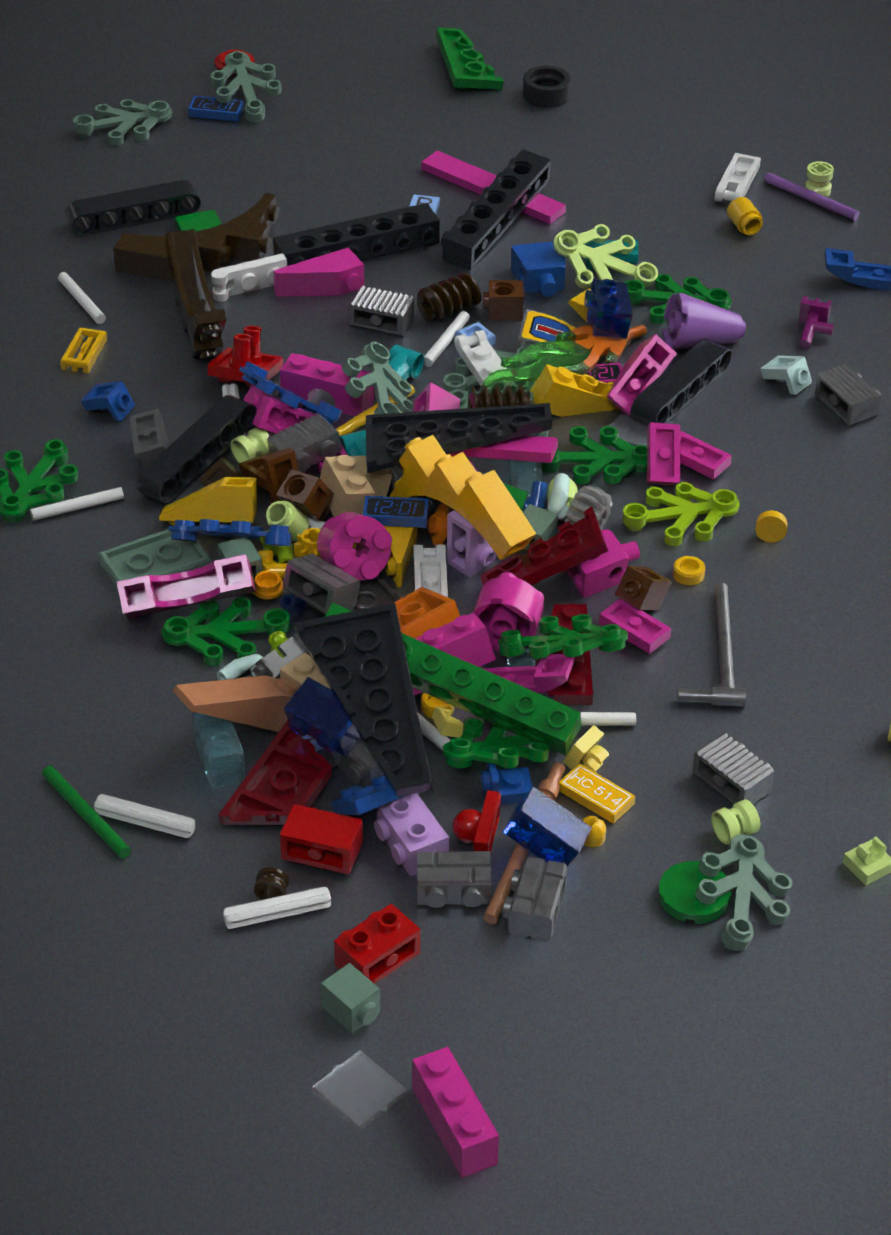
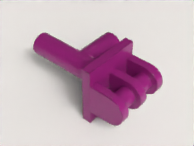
M803 296L799 312V323L805 324L799 342L802 348H809L811 346L814 332L832 336L834 324L828 323L832 301L828 300L825 303L820 302L819 298H816L814 301L809 300L808 296Z

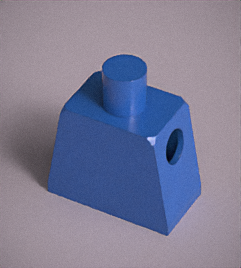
M553 242L511 245L510 269L517 280H523V290L525 292H541L542 295L550 297L557 290L564 289L565 257L555 251Z

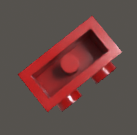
M296 804L293 805L280 833L281 859L350 875L363 845L362 819Z
M391 903L380 911L370 914L365 921L351 930L342 932L334 940L335 966L341 969L348 963H351L375 984L420 954L421 929Z

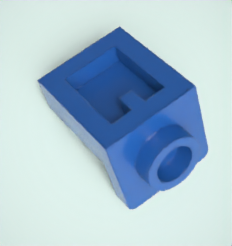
M123 381L96 384L81 400L86 411L95 409L104 411L109 409L115 421H122L135 406Z
M487 763L486 771H481L482 791L500 792L501 805L533 802L534 792L528 767L497 770L496 764Z

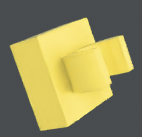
M593 725L573 745L563 763L572 770L579 763L583 762L585 767L596 772L603 765L602 762L609 756L607 750L598 745L604 733Z

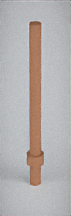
M560 762L553 763L547 778L540 782L536 791L537 800L483 916L484 921L489 924L497 923L503 910L506 896H509L511 892L513 872L515 869L521 870L524 859L530 850L548 807L551 803L555 802L560 792L558 782L561 780L566 769Z

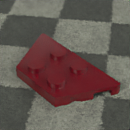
M287 720L218 814L219 821L223 825H284L294 804L305 807L312 805L332 777V766L322 755L316 753L315 747L308 739L304 740L298 734L296 725L292 721Z

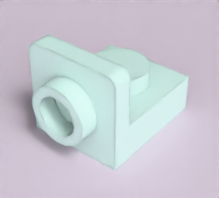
M778 355L760 368L763 379H776L777 382L786 381L791 395H797L812 383L805 356Z

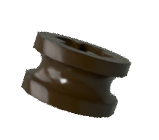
M263 868L257 874L254 893L260 900L286 895L289 877L280 869Z

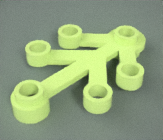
M598 224L594 229L580 234L573 230H564L555 236L553 241L554 249L559 255L568 257L577 274L575 283L580 288H588L594 279L593 273L586 269L580 256L590 260L603 285L601 293L611 299L616 297L620 286L613 280L607 267L633 277L634 280L641 281L645 287L651 286L658 276L656 266L650 262H642L635 266L611 256L618 252L623 254L632 252L636 242L630 235H623L619 240L596 248L584 245L591 241L596 243L606 242L610 235V230L604 224ZM597 231L602 232L604 236L598 235ZM622 242H627L630 247L624 246ZM580 276H585L588 281H583ZM606 287L613 288L614 292L608 291Z

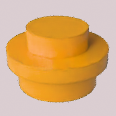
M266 570L259 572L255 576L254 585L256 592H253L256 597L271 600L283 593V580L278 573Z

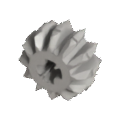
M583 486L579 493L575 494L573 501L570 502L564 522L570 521L573 525L584 518L582 512L593 507L601 530H603L608 516L611 514L610 509L613 505L611 495L598 487Z

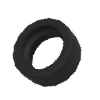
M544 65L531 68L524 74L523 97L530 104L539 107H555L566 103L570 98L571 76L564 69Z

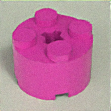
M345 512L326 521L317 539V547L321 558L358 580L374 579L387 564L391 553L392 537L386 528L376 519L354 512ZM354 542L356 543L355 549L352 548Z
M508 572L501 573L499 577L489 580L482 586L473 612L486 626L494 650L499 651L498 640L504 631L519 630L522 636H535L544 608V595L529 583L518 579L514 574Z

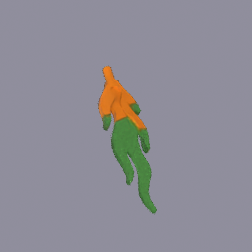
M643 324L629 329L623 326L588 325L558 333L555 341L539 342L527 347L514 357L503 358L500 365L504 368L512 369L497 370L489 374L484 380L483 385H486L488 388L499 381H536L546 364L557 368L564 367L579 375L587 374L594 369L601 357L605 355L607 356L604 364L608 365L617 362L625 347L630 345L631 340L645 336L647 329ZM534 359H539L537 362L529 366L516 368Z

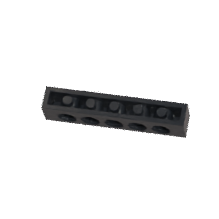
M524 149L515 158L513 157L508 166L497 174L489 187H485L482 195L470 204L469 209L464 215L457 218L455 225L443 234L440 243L441 247H443L442 259L472 270L524 211L526 206L550 181L551 159Z
M428 203L273 237L274 255L284 254L287 259V266L348 247L363 261L440 243V220Z

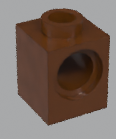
M489 280L488 292H483V309H488L489 320H523V280Z
M291 469L276 496L281 501L290 502L306 516L319 520L334 493L319 477Z
M627 566L615 596L639 610H659L672 581L648 567Z

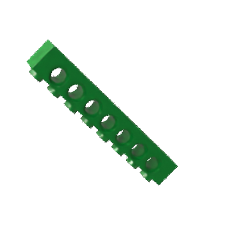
M332 602L325 617L352 611ZM401 633L413 688L533 742L546 743L549 745V749L567 756L581 729V712Z

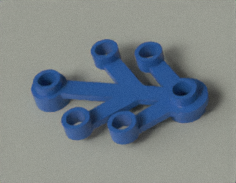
M249 361L246 362L244 367L241 366L239 371L244 373L242 379L255 385L256 388L272 395L275 389L279 392L277 396L281 398L282 402L294 408H297L300 402L304 404L302 409L311 411L314 414H320L331 425H333L334 421L338 422L343 412L322 400L318 406L266 379L268 371Z
M200 519V526H194L195 521L175 520V526H168L172 540L196 541L197 534L219 537L248 536L253 539L266 537L265 545L291 546L292 533H288V526L270 525L269 531H263V527L251 526V522L232 521V525L219 524V520Z

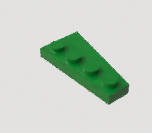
M437 27L436 39L453 87L464 90L469 88L503 89L504 80L501 77H496L494 75L495 69L483 62L484 56L481 52L474 50V44L462 29Z

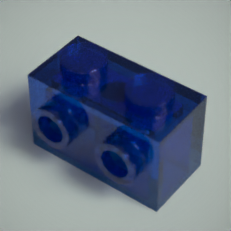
M593 279L591 290H586L584 306L588 307L587 323H591L593 335L627 339L633 317L627 283L616 282L611 279Z
M310 677L306 678L283 708L289 722V728L302 737H305L307 734L316 739L317 744L327 752L333 753L335 750L346 757L360 738V735L332 690Z
M533 786L515 808L503 833L538 858L544 859L545 862L550 860L565 863L568 866L581 851L592 827Z

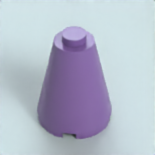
M676 293L669 297L663 319H668V329L662 328L663 341L673 350L693 348L704 338L720 345L737 343L744 336L746 324L745 321H742L740 314L684 293Z

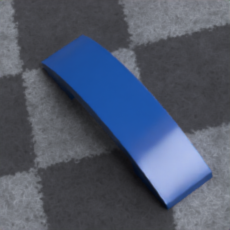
M825 248V267L832 274L859 286L891 290V266L854 261L853 251Z

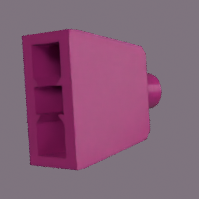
M602 530L609 551L595 559L575 565L566 571L583 598L620 584L628 562L640 558V550L635 541L620 544L612 531Z

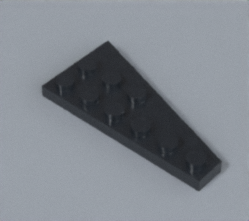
M550 403L366 415L367 473L400 466L399 460L406 450L404 448L405 445L417 437L423 440L434 435L445 454H450L551 430L552 416Z
M392 603L293 623L295 632L397 797L433 790L396 604Z

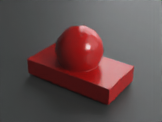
M487 790L482 813L475 809H466L457 813L453 820L452 829L454 835L461 842L466 844L474 843V851H490L491 855L500 820V792Z

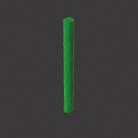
M52 765L43 769L42 776L119 858H126L131 853V848Z

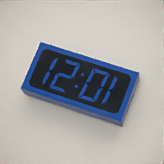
M194 96L188 108L189 117L239 122L244 110V100L232 99L228 103H220L215 97Z
M365 496L363 515L376 519L383 526L427 528L429 499Z

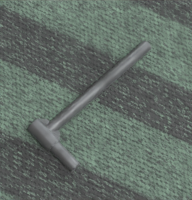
M718 583L715 586L721 684L712 687L711 690L678 689L677 702L745 707L746 688L734 685L728 586L725 583Z

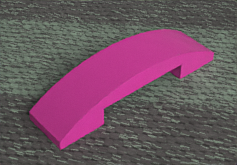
M552 654L548 657L540 658L538 666L482 669L534 692L544 693L562 685L568 680L575 657Z

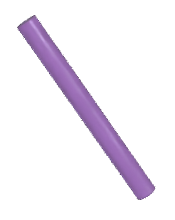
M770 172L765 176L764 181L795 196L853 221H856L859 217L860 212Z

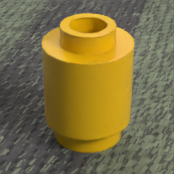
M739 197L729 204L727 216L739 232L750 236L760 231L763 225L762 215L748 198Z

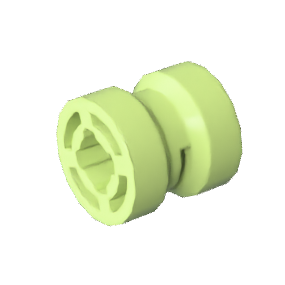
M822 161L810 163L807 167L806 175L808 180L805 182V188L828 197L832 189L830 180L834 174L833 166Z
M256 427L248 431L247 436L240 435L231 441V450L238 463L263 454H270L267 441L269 434L266 430Z
M747 799L734 803L731 809L721 808L714 811L711 815L713 830L717 838L725 845L730 844L731 840L737 835H752L760 830L761 823L758 812Z

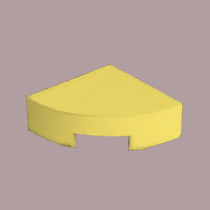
M435 707L431 717L440 735L460 738L463 733V723L450 716L451 710Z

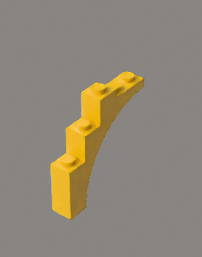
M434 435L423 440L417 437L405 445L404 448L406 450L399 460L404 468L402 471L404 474L394 483L395 488L389 497L416 498L418 496H427L443 502L456 510L473 525L500 560L525 548L536 535V532L495 470L482 475L481 472L475 471L464 452L453 457L450 454L446 455Z

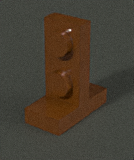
M286 448L270 455L263 454L239 463L240 472L244 477L256 478L257 485L269 492L271 504L281 501L276 494L290 470L299 471L295 451L291 448Z

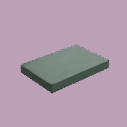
M168 529L97 553L98 562L117 589V581L145 575L181 573L212 563V560L197 540H172L171 532Z

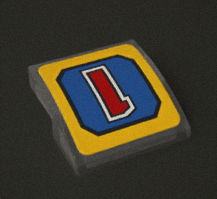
M526 309L518 336L517 349L546 352L545 362L574 366L577 350L571 347L573 341L569 334L571 330L577 327L551 314Z

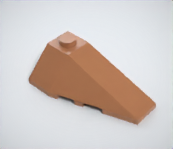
M266 675L176 685L172 690L192 712L279 732L287 720L293 721L306 702L296 691L298 686L286 677L277 679Z

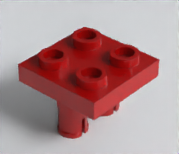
M248 325L244 327L243 334L233 336V348L228 347L208 364L207 375L217 377L222 382L236 380L251 386V383L242 379L244 373L239 371L241 366L244 367L246 362L249 361L268 371L266 379L270 380L283 366V357L260 352L262 328Z

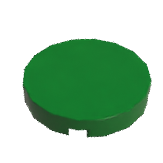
M684 861L672 865L663 873L659 881V902L665 912L676 920L685 922V919L695 920L694 924H705L717 920L726 913L732 893L729 892L718 897L713 904H704L696 898L695 891L702 880L711 879L717 881L726 877V875L720 870L719 874L715 877L705 876L698 868L700 861Z

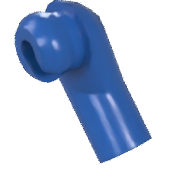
M533 481L531 496L525 500L522 513L529 504L545 508L548 483Z

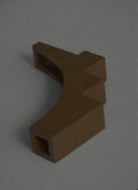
M265 193L244 214L218 226L195 232L204 271L212 272L215 269L223 268L224 264L230 261V258L253 261L264 258L265 254H269L272 238L268 235L272 224L277 222L280 213L279 206H276V194ZM123 233L113 248L115 271L172 282L165 246L166 236Z
M195 229L166 233L165 246L176 306H180L184 332L188 331L192 357H200L201 360L215 359L218 356L217 354L222 353L224 347L222 333L227 319L225 309L217 310L211 298L201 263Z

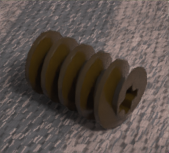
M465 272L449 277L447 280L439 281L438 284L435 283L429 285V287L421 288L417 293L418 309L422 317L429 323L433 321V317L436 320H441L444 315L448 317L453 312L458 313L463 308H471L472 304L478 305L481 303V292L477 282L471 275Z
M481 385L478 394L474 386L468 387L467 408L530 404L529 387L525 393L522 385H517L514 394L510 385H505L502 394L498 385H493L490 394L486 385Z

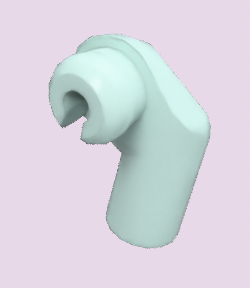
M559 473L554 477L553 489L547 506L549 511L558 514V520L566 518V512L569 509L566 502L568 500L570 479L564 473Z
M252 654L235 659L217 672L218 680L236 679L248 670L251 671L253 676H256L253 668L256 666V662L263 657L258 654Z

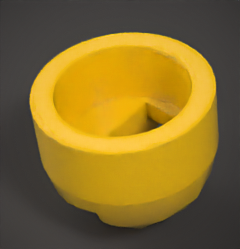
M593 815L583 818L578 826L577 837L579 842L587 847L602 845L606 840L605 822Z

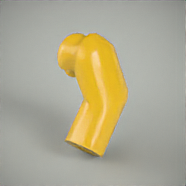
M259 550L258 554L262 559V571H274L279 574L281 579H284L288 563H277L274 561L272 550Z

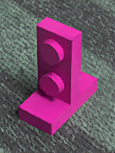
M251 384L248 393L244 397V401L255 405L257 409L252 424L277 434L279 431H284L285 428L288 429L290 425L294 426L295 423L299 424L300 421H304L306 418L309 419L311 415L315 416L311 411L299 407L294 408L282 402L281 398L274 394L270 395L256 388L253 384Z

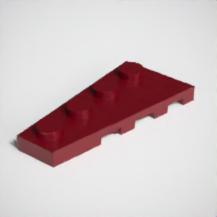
M593 507L582 512L584 518L573 525L570 521H567L559 526L558 530L560 533L547 541L540 538L530 544L531 547L526 554L522 556L514 554L480 575L482 585L493 578L499 577L501 573L508 572L533 586L543 579L557 573L566 572L575 565L595 559L609 551Z
M554 604L551 616L558 617L559 626L572 630L571 618L579 614H588L587 604ZM563 649L552 654H563ZM590 650L575 657L568 680L565 683L547 691L548 696H555L554 701L563 705H593ZM537 659L535 666H538L540 659Z

